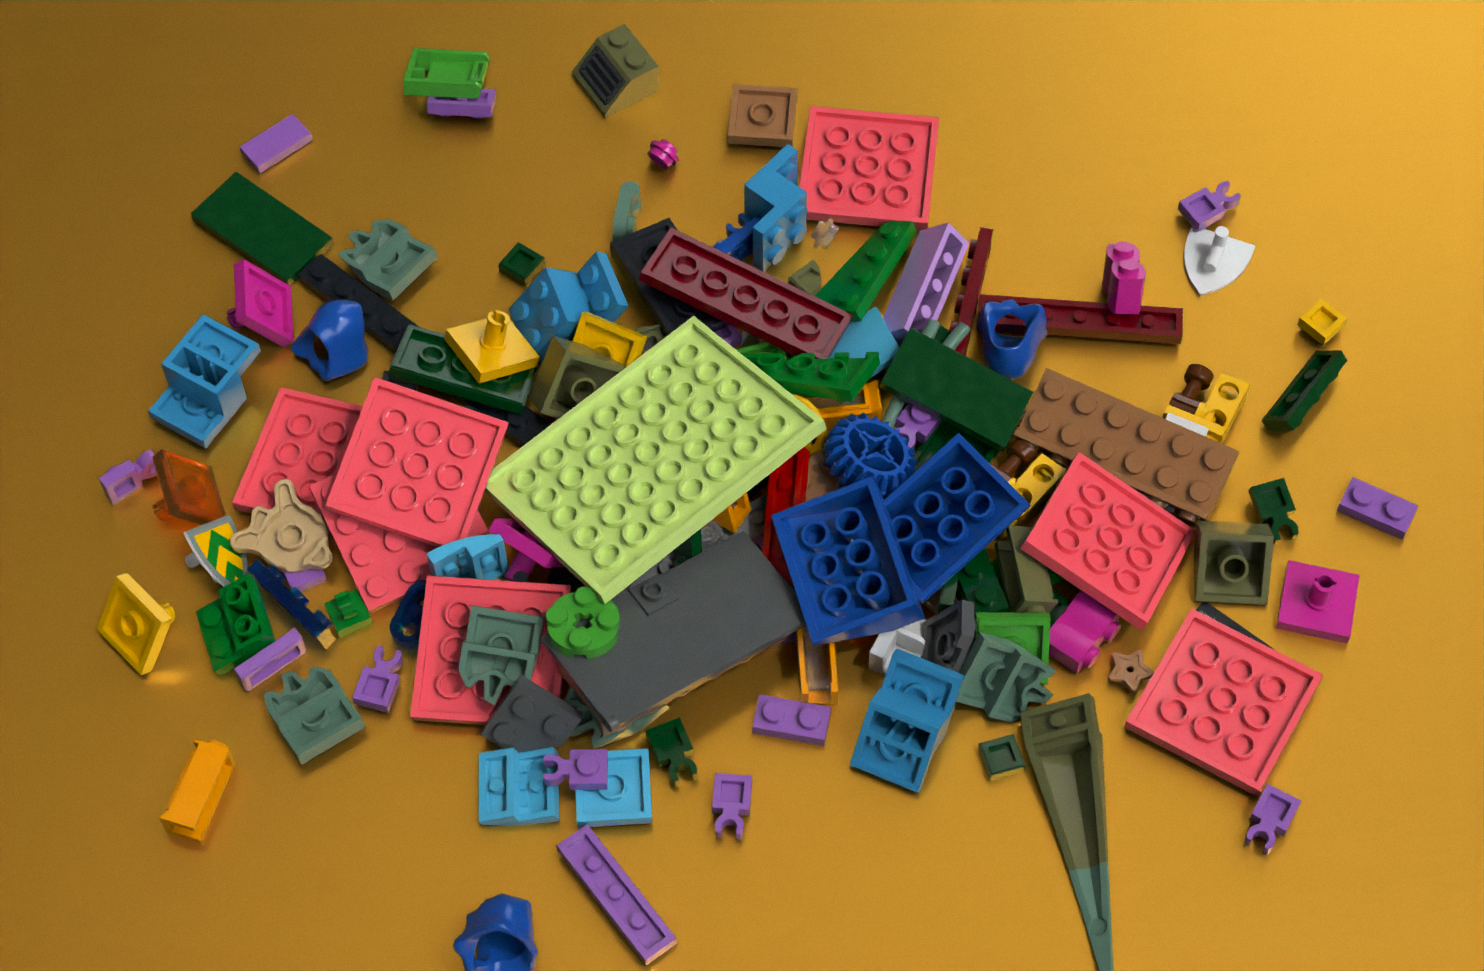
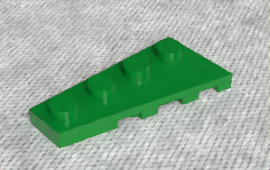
M890 221L882 224L822 287L815 297L852 314L851 321H861L917 233L913 222Z
M849 352L835 353L834 358L816 359L815 353H801V355L791 359H784L783 353L742 354L791 394L833 399L838 402H852L880 365L879 352H866L865 358H850Z

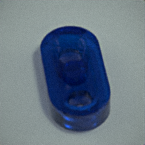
M426 580L418 581L409 587L390 622L392 639L402 648L419 646L423 606L420 603L424 600ZM408 629L415 630L412 635H404V632Z

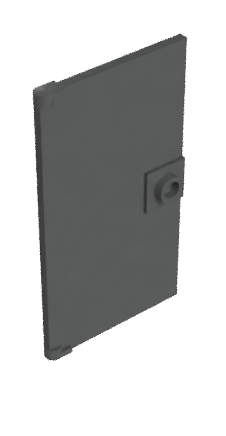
M742 531L662 574H656L630 588L628 592L611 600L619 611L620 629L616 644L607 653L590 659H586V655L574 654V658L562 655L554 649L548 639V634L541 637V641L600 717L601 722L608 731L613 732L806 626V622L796 592L748 535ZM578 621L575 627L584 626L588 629L591 627L590 621Z

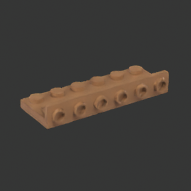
M1048 368L1045 369L1019 428H1015L1013 436L1016 439L1025 441L1033 448L1036 454L1038 449L1051 454V460L1068 468L1078 452L1082 453L1139 493L1147 496L1148 499L1164 510L1167 505L1179 510L1178 517L1195 525L1196 521L1199 520L1209 521L1239 455L1238 450Z

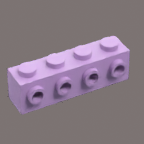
M949 222L919 232L883 316L899 346H901L910 327L922 333L928 319L938 320L964 258L969 242Z

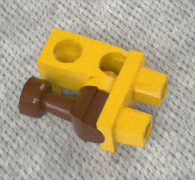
M1191 364L1184 375L1186 387L1182 393H1176L1172 396L1164 411L1163 418L1166 419L1167 414L1172 413L1205 426L1209 429L1206 437L1222 443L1246 400L1250 383L1221 372L1207 402L1204 403L1197 400L1200 390L1208 389L1214 375L1211 370L1203 365ZM1231 386L1236 389L1238 394L1223 389L1222 387Z
M1015 439L1007 449L1008 457L998 466L995 464L990 465L1030 504L1031 507L1010 525L1025 527L1027 522L1049 500L1066 469L1043 453L1036 459V453L1029 444L1021 439ZM1019 466L1028 467L1018 479L1013 477ZM1044 468L1049 469L1053 475L1044 470ZM1006 529L999 535L1001 538L1007 536Z

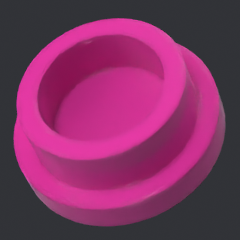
M663 139L660 142L656 140L651 142V149L647 154L652 161L664 169H669L671 165L677 164L679 161L676 155L677 149L671 143Z

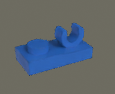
M739 214L738 223L742 228H734L728 223L726 225L728 238L724 241H718L713 248L742 261L753 252V226L762 217L757 215L750 221L747 215Z

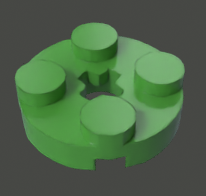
M588 586L580 587L576 592L562 596L546 612L548 639L554 649L564 656L574 658V654L586 655V659L596 658L611 650L618 640L620 615L616 605L611 600L604 604ZM587 620L590 621L591 627L586 629L584 626L579 628L575 626L578 621Z

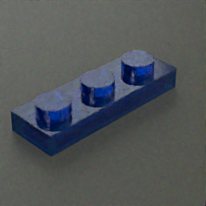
M257 559L247 568L256 581L325 649L337 640L329 630L333 625L331 621L319 609L312 613L306 607L309 600L296 587L291 591L282 584L287 579L274 565L271 564L266 568Z

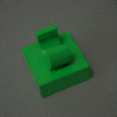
M357 589L349 593L347 590L334 595V599L324 603L339 638L373 624L371 616Z

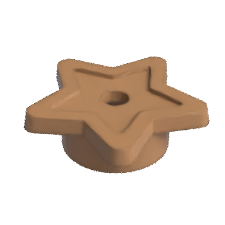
M1137 650L1129 656L1113 652L1111 657L1115 668L1107 679L1128 688L1132 693H1136L1142 680L1151 678L1154 671L1143 664L1142 650ZM1127 668H1132L1133 672H1128Z

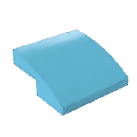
M875 306L866 312L861 321L850 322L830 358H834L835 353L849 352L850 358H865L866 352H879L880 365L871 375L873 377L890 367L900 346Z
M500 534L463 538L426 553L431 576L499 580L505 576L504 574L508 570L504 540Z
M513 747L479 753L478 822L481 825H530L559 821V785L547 786L543 781V774H553L558 770L554 766H544L543 758L545 755L555 754L559 756L558 751L554 747L518 753Z

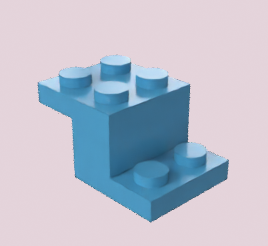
M789 144L782 148L744 184V214L750 218V221L757 215L762 217L753 226V266L763 272L772 264L776 265L779 263L785 251L793 243L798 244L807 232V192L797 186L798 150Z
M595 252L577 273L545 267L508 310L516 328L540 356L539 362L541 363L544 360L553 336L573 341L582 312H590L614 323L629 306L607 254Z
M202 314L161 363L169 387L148 410L150 418L206 449L247 399L240 376L261 352L259 344Z
M896 648L892 653L883 684L869 703L850 765L918 793L922 788L931 758L945 737L965 675Z

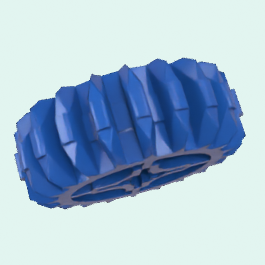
M865 413L859 416L850 414L845 419L841 418L839 422H836L825 437L826 440L822 454L825 456L823 465L830 468V477L838 478V486H848L873 477L882 492L884 500L915 473L917 461L913 457L915 450L908 447L909 439L902 438L899 435L900 429L894 430L891 428L889 420L885 423L880 422L877 415L869 419Z

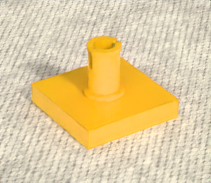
M494 310V314L492 311L489 312L486 319L446 329L444 340L479 384L538 367L540 356L503 311Z
M582 312L573 341L584 344L627 367L641 356L647 336L590 312Z
M128 573L116 576L96 629L140 675L152 672L170 624L175 619V612L172 606L168 607V602L164 601L158 604Z

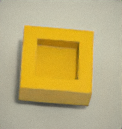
M1321 298L1299 318L1297 325L1324 345L1346 325L1348 318Z

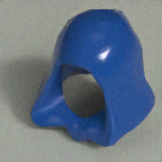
M1008 299L1001 303L989 301L983 305L977 318L976 330L983 342V359L987 368L1010 380L1018 379L1027 372L1035 360L1038 345L1048 334L1046 330L1047 317L1043 306L1040 304L1019 306L1013 299ZM1012 314L1024 321L1026 332L1023 337L996 333L995 326L997 321L1005 315Z
M350 300L325 302L316 310L308 326L291 345L294 354L308 359L311 370L319 373L325 381L354 372L367 363L369 349L364 339L365 322L361 305ZM315 335L321 339L328 351V360H321L317 357L313 346Z
M502 893L486 899L477 910L466 915L465 930L453 943L454 950L462 958L466 971H532L536 967L535 959L538 951L534 942L532 906L528 900ZM478 943V954L476 959L474 952Z

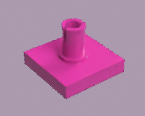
M245 259L234 264L235 308L227 311V315H229L227 320L231 327L239 330L246 326L282 347L293 343L291 286Z
M494 519L488 531L492 534H500L506 543L518 550L511 565L504 574L506 578L514 581L513 576L518 571H524L529 576L536 562L545 568L565 567L516 520Z
M1288 560L1276 629L1348 644L1351 636L1360 575Z

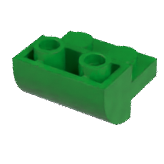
M246 574L219 589V599L196 611L213 670L220 676L234 670V668L276 641L257 581L250 574Z

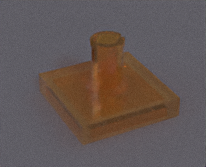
M163 449L152 456L164 496L153 504V509H157L154 513L161 521L168 522L174 516L204 525L226 516L211 466Z

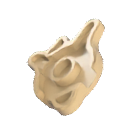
M282 479L275 484V506L269 510L262 506L255 507L251 513L249 527L234 533L230 538V546L235 552L258 555L269 566L284 573H299L310 569L323 570L331 564L333 555L329 550V534L324 520L312 507L299 501L295 487L289 479Z

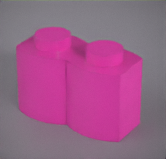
M1123 241L1108 244L1102 287L1106 294H1108L1107 306L1114 314H1139L1146 271L1143 265L1139 263L1140 251L1129 242Z
M1081 590L1066 611L1050 628L1049 655L1076 674L1084 666L1089 669L1100 655L1101 650L1098 647L1105 640L1111 642L1121 628V624L1118 623L1119 615Z

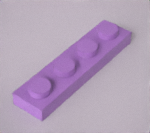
M588 824L556 845L559 854L645 965H648L677 944L674 934Z

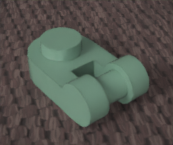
M627 181L620 187L613 221V241L636 232L637 218L633 216L638 215L641 211L640 187L636 182Z

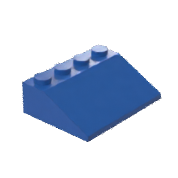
M960 433L953 437L884 500L918 599L922 603L928 600L1031 507Z
M873 477L866 478L771 515L814 646L891 632L925 619L882 492Z

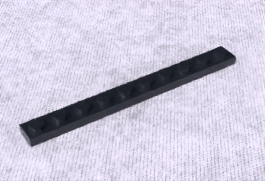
M322 254L297 274L299 282L325 302L332 300L358 302L363 311L365 332L394 354L397 352L408 324L419 327ZM449 394L462 405H468L473 408L474 411L509 422L505 437L520 448L551 425L526 405L522 415Z

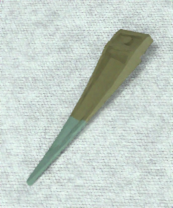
M1087 693L1020 712L1025 747L1063 852L1099 971H1113L1102 734L1099 731L1095 700Z

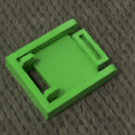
M413 48L403 80L404 95L478 98L481 95L490 57L488 53L481 51ZM425 71H429L427 79H425Z

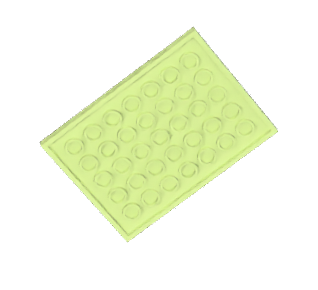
M692 316L493 468L485 492L545 549L551 552L585 586L590 587L597 594V597L606 604L827 428L820 416L695 316Z

